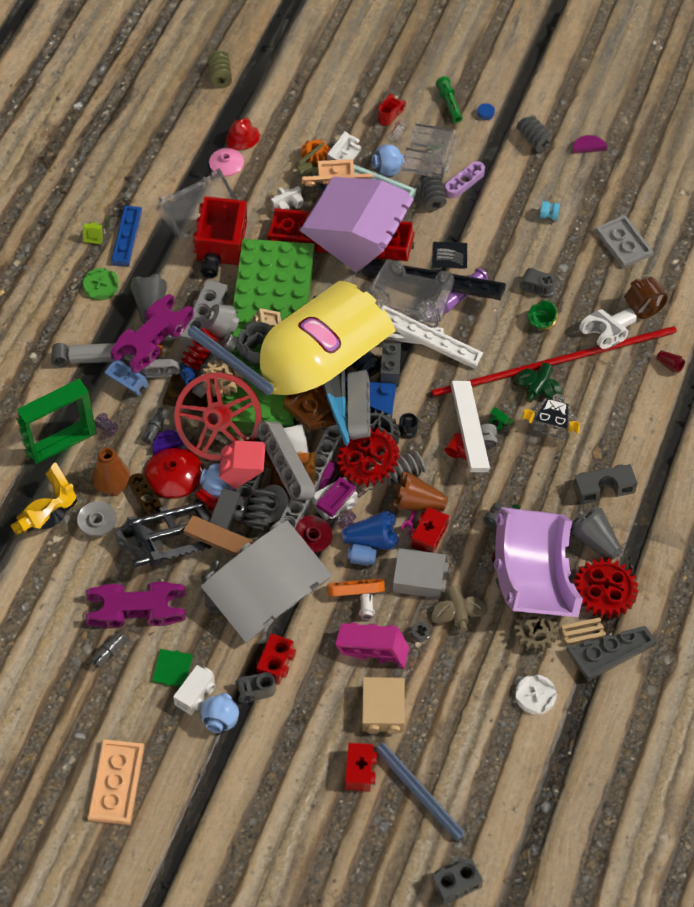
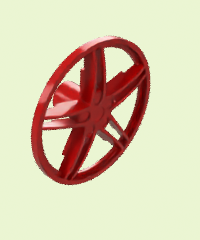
M214 372L199 376L186 385L177 399L174 420L178 435L189 450L205 459L221 461V455L206 453L218 431L225 434L232 442L239 441L227 429L231 426L244 441L254 442L258 436V424L262 421V411L255 392L246 382L228 373ZM217 378L236 383L248 395L225 405L222 404ZM211 379H214L218 402H213ZM206 380L208 406L182 405L187 393L195 385ZM251 398L252 402L232 413L231 406ZM254 405L255 425L250 438L247 439L231 421V418ZM181 408L203 411V416L181 412ZM180 416L205 423L197 447L186 437L182 429ZM210 429L213 433L202 451L200 448Z

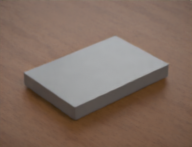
M626 215L595 227L594 232L622 269L645 260L654 254V251Z

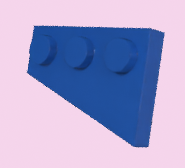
M345 379L346 401H348V379ZM370 381V411L374 412L376 410L380 413L383 411L385 415L390 414L392 419L396 384Z

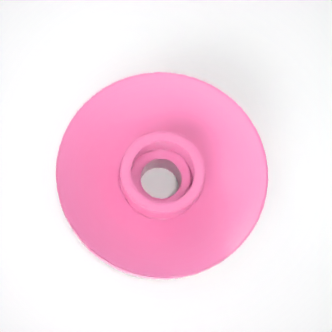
M230 148L217 150L209 159L211 170L220 176L235 175L241 171L244 165L243 156L238 151Z

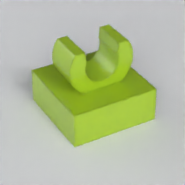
M95 222L91 224L85 223L83 226V242L101 244L103 241L102 225Z

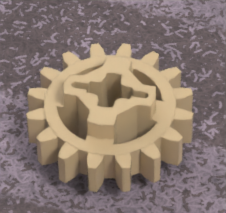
M214 360V365L208 363V369H203L204 374L222 372L234 374L243 380V376L222 360L219 363L217 360ZM217 378L221 398L226 393L228 396H231V391L237 393L239 385L226 379ZM211 379V380H212L211 386H212L213 396L215 397V396H216V391H215V384H213V383H214V379ZM206 380L202 381L203 387L207 389Z

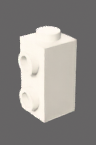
M197 665L173 696L175 706L190 715L195 710L198 711L204 702L203 699L207 694L210 695L216 686L213 672L206 667L201 668Z

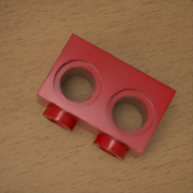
M271 633L257 665V674L270 673L273 675L275 683L280 684L282 678H286L288 675L289 661H293L296 655L294 641ZM284 649L285 652L279 653L277 650ZM272 666L278 667L277 670H270L269 668Z

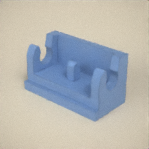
M114 360L104 372L111 379L122 384L138 396L141 395V392H139L141 387L147 388L149 386L145 376L138 372H132L131 367L120 360Z

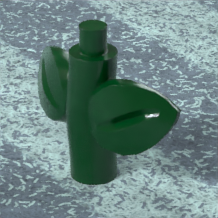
M542 363L538 373L531 369H524L513 378L516 385L528 388L525 398L527 402L531 403L533 399H537L541 392L550 400L561 401L562 399L560 384L556 380L550 379L554 368L549 363Z

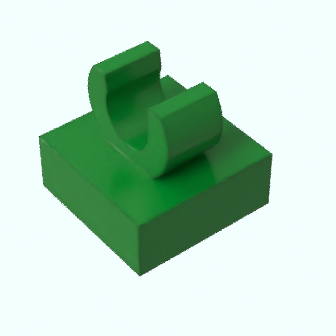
M494 406L490 412L494 417H491L488 423L494 424L495 421H498L497 430L501 431L504 428V424L510 426L514 420Z

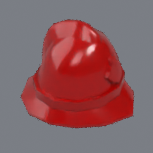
M249 119L235 120L231 124L226 137L227 146L234 150L251 148L259 142L260 133L258 128L252 126Z

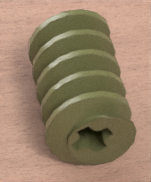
M225 50L211 52L208 56L211 82L218 88L228 87L232 83L228 53Z

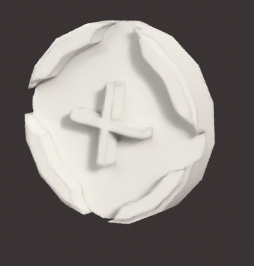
M541 675L524 677L518 683L515 691V699L518 706L524 712L532 715L547 713L553 708L557 698L554 684L548 678Z

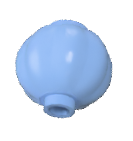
M385 144L378 147L375 154L372 155V167L376 168L377 173L391 177L396 175L400 171L401 166L405 164V157L396 146Z
M220 463L210 465L208 470L204 469L200 478V484H203V489L214 498L220 497L223 488L231 491L235 490L219 478Z
M226 693L213 695L203 702L200 716L208 730L221 733L222 731L230 730L236 725L239 709L237 704L231 700L232 697Z

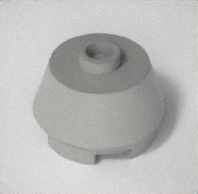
M213 305L206 314L204 320L205 329L213 333L217 339L224 340L230 331L234 332L237 328L239 318L236 317L238 311L230 305Z

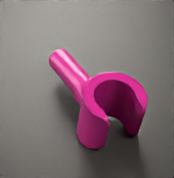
M412 511L409 520L402 524V532L405 527H410L409 534H411L413 521L417 514L416 511Z

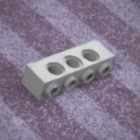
M207 279L205 285L201 286L198 300L195 299L192 306L194 316L186 329L179 335L181 346L187 348L190 345L194 347L192 343L193 338L188 335V329L191 326L205 329L204 320L210 308L215 304L225 305L229 296L228 285Z

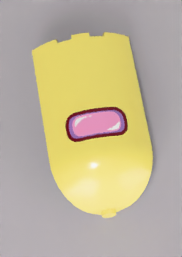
M338 281L278 323L266 335L260 352L262 376L274 386V391L271 394H298L319 387L333 379L396 331L386 311H381L375 303L377 300L367 291L363 293L357 289L355 284Z

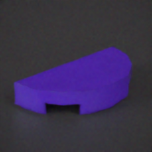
M167 430L158 434L152 444L153 455L164 449L185 445L178 432Z

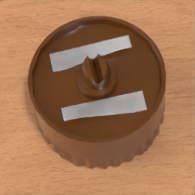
M652 276L641 280L639 278L631 282L630 289L624 295L625 301L640 319L649 318L658 313L668 300V295Z

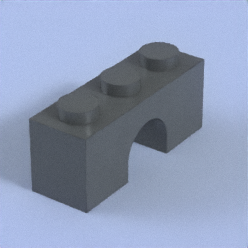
M620 464L613 468H601L594 472L579 473L575 475L573 487L581 505L598 501L600 495L599 487L601 486L611 487L615 491L616 497L634 494L638 483L631 464Z

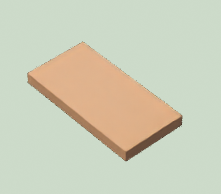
M103 739L88 821L131 825L145 748L143 743Z

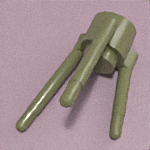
M324 142L319 144L303 159L299 160L300 164L296 167L301 177L318 173V166L313 168L311 162L306 161L324 146Z

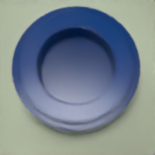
M488 103L481 104L478 107L477 115L482 120H490L494 117L495 108Z

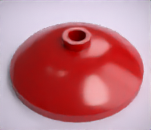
M168 448L159 451L150 458L145 468V477L156 495L167 499H178L191 494L198 488L203 470L200 460L192 452L182 448Z

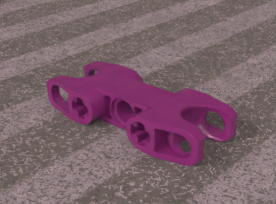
M171 294L165 295L147 310L145 314L147 322L137 332L127 329L118 338L110 352L111 358L117 361L125 355H134L135 357L130 363L131 371L134 373L141 371L158 357L160 353L158 345L169 334L176 338L186 329L194 316L193 308L186 306L181 311H170L175 303L174 296Z
M152 582L147 585V591L125 592V587L120 584H104L86 590L87 601L99 602L104 604V606L99 611L85 614L86 625L106 629L120 628L124 626L125 619L147 618V624L151 626H167L185 621V609L172 608L167 605L172 599L186 596L185 585L169 582Z

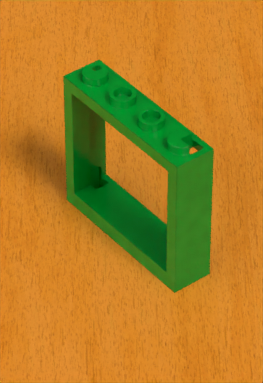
M80 378L17 409L18 417L16 420L20 426L19 432L23 437L21 439L22 443L26 448L24 451L29 459L32 458L35 464L97 434L89 392ZM77 401L81 421L34 444L30 423Z

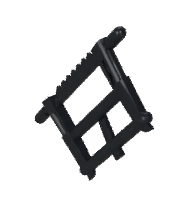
M198 499L193 501V504L170 510L167 507L159 508L160 512L139 518L127 517L128 521L126 524L129 528H132L138 545L142 546L146 557L132 561L131 564L135 568L147 565L148 563L154 566L161 563V560L164 559L170 560L172 557L177 558L179 555L183 557L185 554L190 555L192 552L197 553L199 550L204 551L205 548L210 549L212 547L204 542H197L168 551L158 552L152 542L153 540L172 535L176 536L184 532L183 530L187 524L176 526L172 518L174 516L195 511L198 518L210 522L212 516L205 509V503L199 502ZM164 519L169 529L147 534L142 525ZM235 532L236 534L243 536L241 532Z

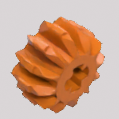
M313 138L311 141L306 140L305 144L301 147L302 159L322 143L320 138L318 140ZM323 141L324 146L306 162L310 161L312 166H318V161H327V154L330 148L327 146L326 141Z

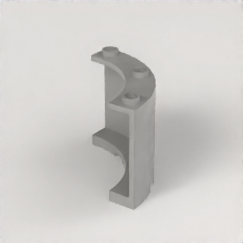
M288 520L283 523L279 521L270 528L271 531L253 544L246 543L240 548V554L216 573L214 571L209 573L204 578L206 582L201 585L202 589L246 643L273 623L272 617L276 619L282 613L288 611L301 598L309 595L333 576Z

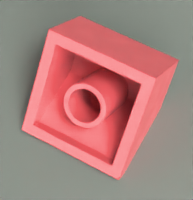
M234 441L230 445H226L221 450L219 478L236 490L264 471L265 443Z

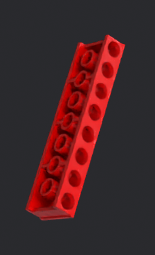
M274 209L273 221L267 234L269 241L315 244V252L329 253L300 231L310 212ZM401 221L394 235L390 234L392 239L388 246L376 258L408 261L415 234L413 222Z

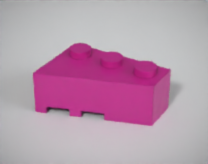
M354 622L349 624L341 623L335 644L342 655L367 660V657L380 659L379 663L381 664L389 661L397 663L398 668L403 669L409 651V646L401 631L393 625L377 626L375 624L359 625Z

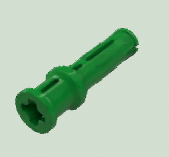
M442 76L436 80L435 84L440 90V97L445 100L453 123H459L463 120V117L454 98L455 91L450 85V78Z

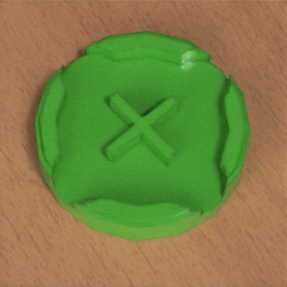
M96 268L89 271L82 281L85 294L93 300H107L113 297L119 288L117 275L113 271L106 270V268Z

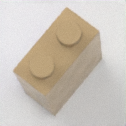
M363 677V732L370 734L379 732L398 734L404 732L405 678Z

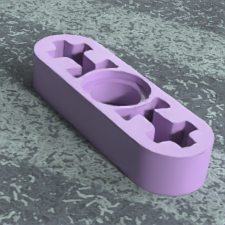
M476 161L463 169L446 183V196L457 198L484 176L485 165ZM466 177L469 181L463 182L460 179Z

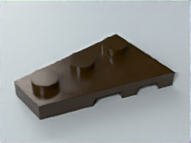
M172 374L163 398V405L176 406L180 393L186 387L181 374ZM192 388L182 405L207 407V393L200 398L192 392ZM217 395L213 396V402H218ZM190 410L194 412L203 413V411Z

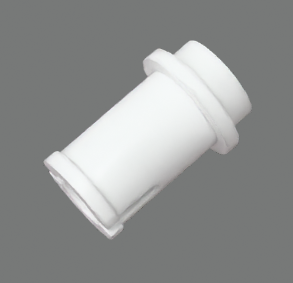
M368 593L362 594L360 596L361 610L359 615L362 620L368 621L373 619L375 615L373 596Z

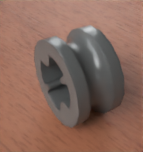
M419 622L413 626L412 638L415 641L425 642L429 638L430 628L427 624ZM418 629L425 630L424 636L416 634Z

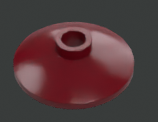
M308 515L298 521L295 530L314 553L322 552L328 548L332 541V530L323 518ZM308 534H312L314 539L310 538Z

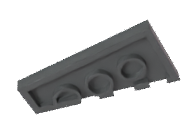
M642 626L623 631L614 636L607 635L603 636L602 639L587 640L578 645L566 646V651L586 680L590 681L655 646L657 641L647 627Z

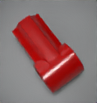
M454 433L444 451L452 458L457 459L461 457L467 460L462 434Z

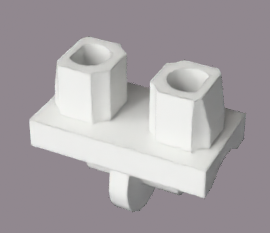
M299 186L291 190H284L282 187L277 188V194L271 199L273 213L275 208L290 210L289 206L291 205L296 209L304 206Z

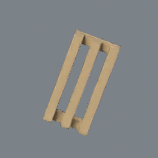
M600 617L561 625V632L566 646L582 644L583 641H594L606 636ZM599 631V633L569 639V637L571 636L584 635L590 632Z

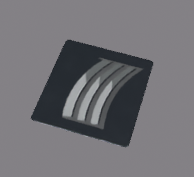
M433 242V267L467 268V243Z

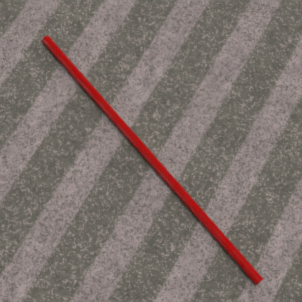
M675 326L626 338L621 343L606 349L596 346L467 381H470L471 386L474 387L515 376L524 369L538 370L542 363H549L553 366L677 333ZM451 385L431 391L433 397L451 393L452 388Z

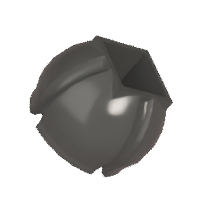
M252 322L247 324L245 330H241L237 339V348L241 357L249 364L259 368L260 352H255L253 349L258 344L262 346L266 335L272 329L268 323Z

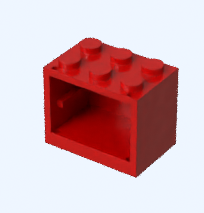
M204 196L203 203L199 205L200 217H197L196 228L198 229L193 235V243H195L194 253L197 254V261H202L206 253H214L220 256L221 264L239 266L242 241L245 238L247 227V201Z

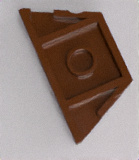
M317 388L286 396L283 408L310 431L337 425L327 397Z

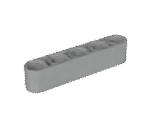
M367 370L348 373V431L351 440L371 436L370 381Z
M261 421L257 427L258 436L261 442L265 443V449L290 497L298 500H311L315 495V487L284 428L279 422Z

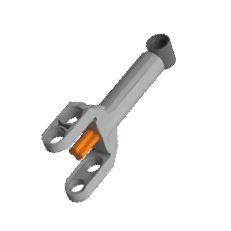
M142 324L138 329H136L135 332H137L144 324ZM169 334L163 341L173 340L175 337ZM56 343L52 346L51 363L55 367L62 368L67 366L68 360L70 364L113 362L114 360L111 358L110 352L115 343L69 345V348L64 343ZM158 345L160 347L159 355H163L162 345ZM125 355L120 361L131 363L135 356ZM155 359L149 366L138 373L145 376V378L171 377L173 373H176V375L180 373V364L172 359Z

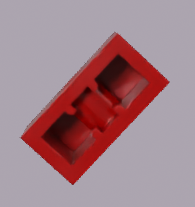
M427 507L425 513H421L419 516L417 529L413 528L410 534V539H412L411 547L419 551L435 553L449 525V515Z
M348 742L345 790L370 792L371 784L375 785L376 772H372V765H377V752H373L374 744Z

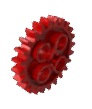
M371 428L370 437L351 440L349 436L348 445L345 446L343 441L342 443L345 448H339L341 454L337 455L339 459L337 463L342 475L344 474V477L347 480L349 479L351 484L356 482L358 487H360L364 483L368 487L371 482L373 486H376V481L378 480L380 483H383V477L390 479L388 473H395L393 467L399 466L396 460L400 459L398 454L400 450L391 434L388 435L385 430L381 433L379 428L373 432Z
M600 558L599 563L593 559L592 565L586 562L585 568L580 567L573 584L583 598L581 607L586 606V613L592 610L593 616L600 613V618L603 619L604 614H607L608 618L611 619L612 614H615L618 618L620 611L626 614L627 608L632 609L639 590H637L638 583L635 582L636 576H630L632 570L625 571L626 564L618 566L619 560L613 564L611 563V558L607 562Z

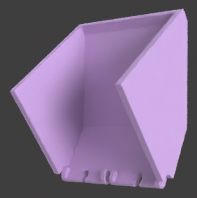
M333 177L322 192L300 231L357 273L380 255L384 248L388 246L392 239L390 234L394 235L400 225L399 223H401L407 212L405 208L409 209L414 199L409 196V192L383 180Z

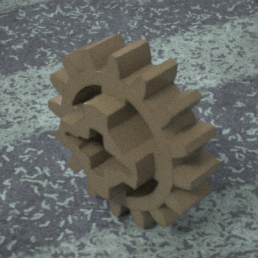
M527 612L526 616L522 613L520 619L516 620V626L514 627V632L516 633L515 640H520V646L525 644L527 651L531 647L534 653L537 652V648L544 652L545 646L551 648L552 642H556L559 629H556L557 622H552V615L546 617V614Z

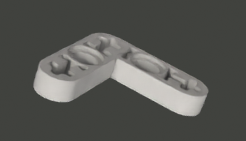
M229 334L219 345L231 353L237 345L238 338ZM210 353L209 357L204 359L205 362L201 364L197 377L204 374V368L208 369V363L214 365V360H217L218 363L221 360L213 353ZM203 382L198 383L192 391L200 398L206 393Z

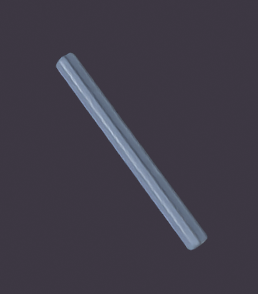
M191 326L188 329L190 337L224 363L228 364L266 395H270L274 391V386L196 326Z
M385 743L379 744L376 747L377 754L456 841H459L465 834L463 829Z

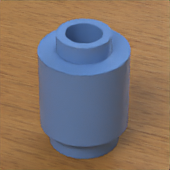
M353 544V547L348 549L347 559H350L352 564L374 565L377 550L372 549L370 546Z

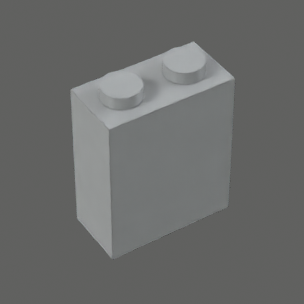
M399 548L393 592L440 599L441 592H445L446 580H443V574H448L449 563L445 562L446 555Z

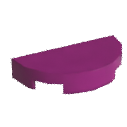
M594 135L581 136L573 144V153L607 151L605 141Z
M331 460L327 464L322 474L318 491L331 484L339 468L336 461Z

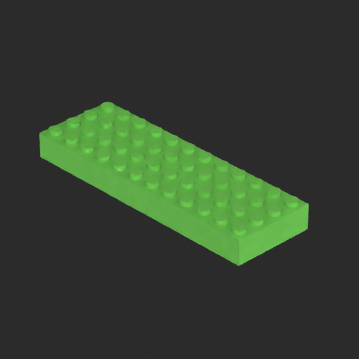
M243 239L233 303L234 309L238 311L236 317L239 318L236 330L234 332L230 331L229 334L238 338L241 330H245L246 325L251 323L253 315L260 308L280 312L281 321H283L310 301L315 244ZM258 344L253 351L261 352L262 346ZM236 345L231 354L262 376L261 369L258 366L249 364L241 357ZM243 377V381L252 388L260 402L262 421L279 422L283 428L295 426L296 418L283 408L287 395H266ZM237 387V393L231 391V396H228L227 393L224 394L223 398H221L222 404L225 405L248 394L242 387ZM249 398L231 406L232 413L249 404L252 400ZM254 405L231 418V421L242 434H252L255 425ZM231 426L227 428L231 433H236Z

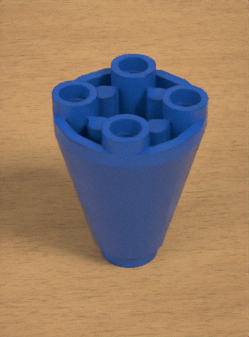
M383 511L348 525L347 528L342 530L344 543L370 546L375 549L393 550L394 546L398 545V535L394 533L393 525H396L395 514Z

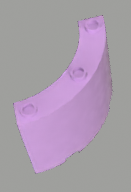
M500 507V511L496 516V559L494 561V568L497 570L498 581L505 602L512 611L578 617L583 598L576 590L574 584L569 581L568 577L571 575L569 558H565V547H569L572 520L564 514Z

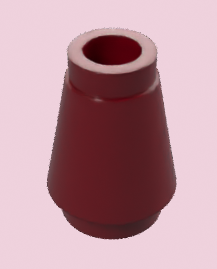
M663 350L657 354L656 360L673 373L681 372L685 365V360L680 355Z

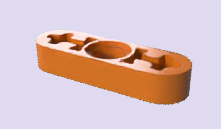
M366 579L327 584L328 596L385 591L384 579Z

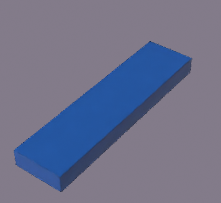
M124 205L111 259L112 265L130 266L142 207Z

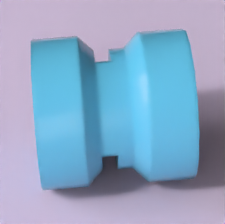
M543 201L540 218L546 219L548 217L557 221L560 203L550 204L548 201Z

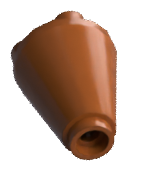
M105 447L100 450L92 473L93 486L103 494L118 496L129 485L130 471L116 451Z
M405 471L402 472L401 483L397 482L394 494H397V497H394L391 508L425 512L427 507L444 512L448 497L413 474Z

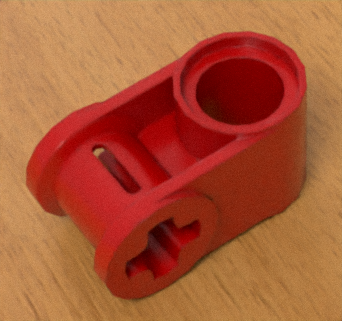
M389 94L378 107V123L383 126L392 124L398 115L404 111L406 101L399 100L393 94Z

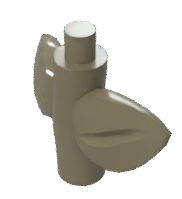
M450 586L446 589L449 600L441 601L435 606L431 619L433 623L439 624L454 619L455 626L459 627L460 632H465L468 630V616L480 617L488 611L480 599L473 596L463 599L459 587Z

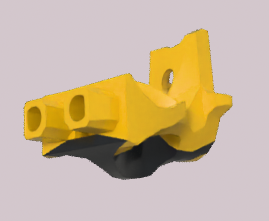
M57 463L52 464L46 473L53 487V499L43 498L30 503L16 517L18 521L11 524L16 535L23 531L27 534L33 531L49 529L63 520L66 512L77 505L73 485L67 482Z

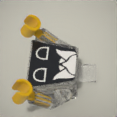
M555 394L553 400L544 399L542 404H537L530 410L525 409L521 420L527 419L529 423H532V432L564 440L567 439V434L571 431L577 432V434L580 431V423L577 422L574 412L570 411V405L564 403L565 397L561 394Z

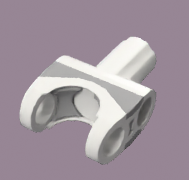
M631 308L625 309L613 316L600 309L584 318L579 330L584 334H601L597 340V345L602 349H606L626 339L629 332L625 327L636 322V315Z

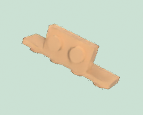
M353 159L318 161V176L302 177L301 184L311 187L316 186L317 183H323V185L327 186L333 177L372 179L373 174H354Z

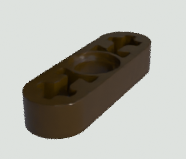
M140 473L133 474L129 478V486L145 515L154 514L152 513L151 506L154 507L156 512H160L159 508L163 506L146 477ZM136 481H138L139 483H141V486H142V489H141V490H140L139 486H138L137 484H135ZM145 494L152 496L149 501H143L141 497Z

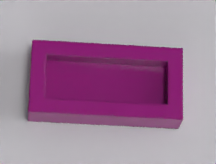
M340 477L317 502V508L333 517L353 495L356 487Z

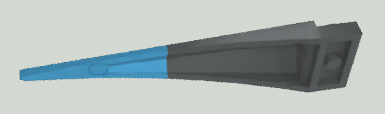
M343 370L322 386L344 444L347 446L349 434L346 415L345 370Z

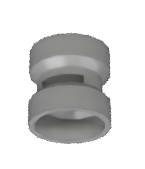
M493 424L481 425L486 450L496 448L498 445L497 438L495 437L497 435V427Z

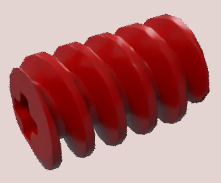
M204 328L200 329L215 342L218 341L213 333ZM192 339L194 347L188 345L187 348L190 352L183 351L182 353L185 355V358L180 357V359L187 366L192 367L194 370H199L200 364L205 362L204 358L207 359L211 352Z

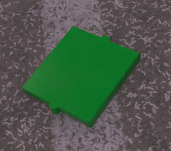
M160 649L152 682L165 684L167 687H181L188 678L193 654L182 653L178 650Z

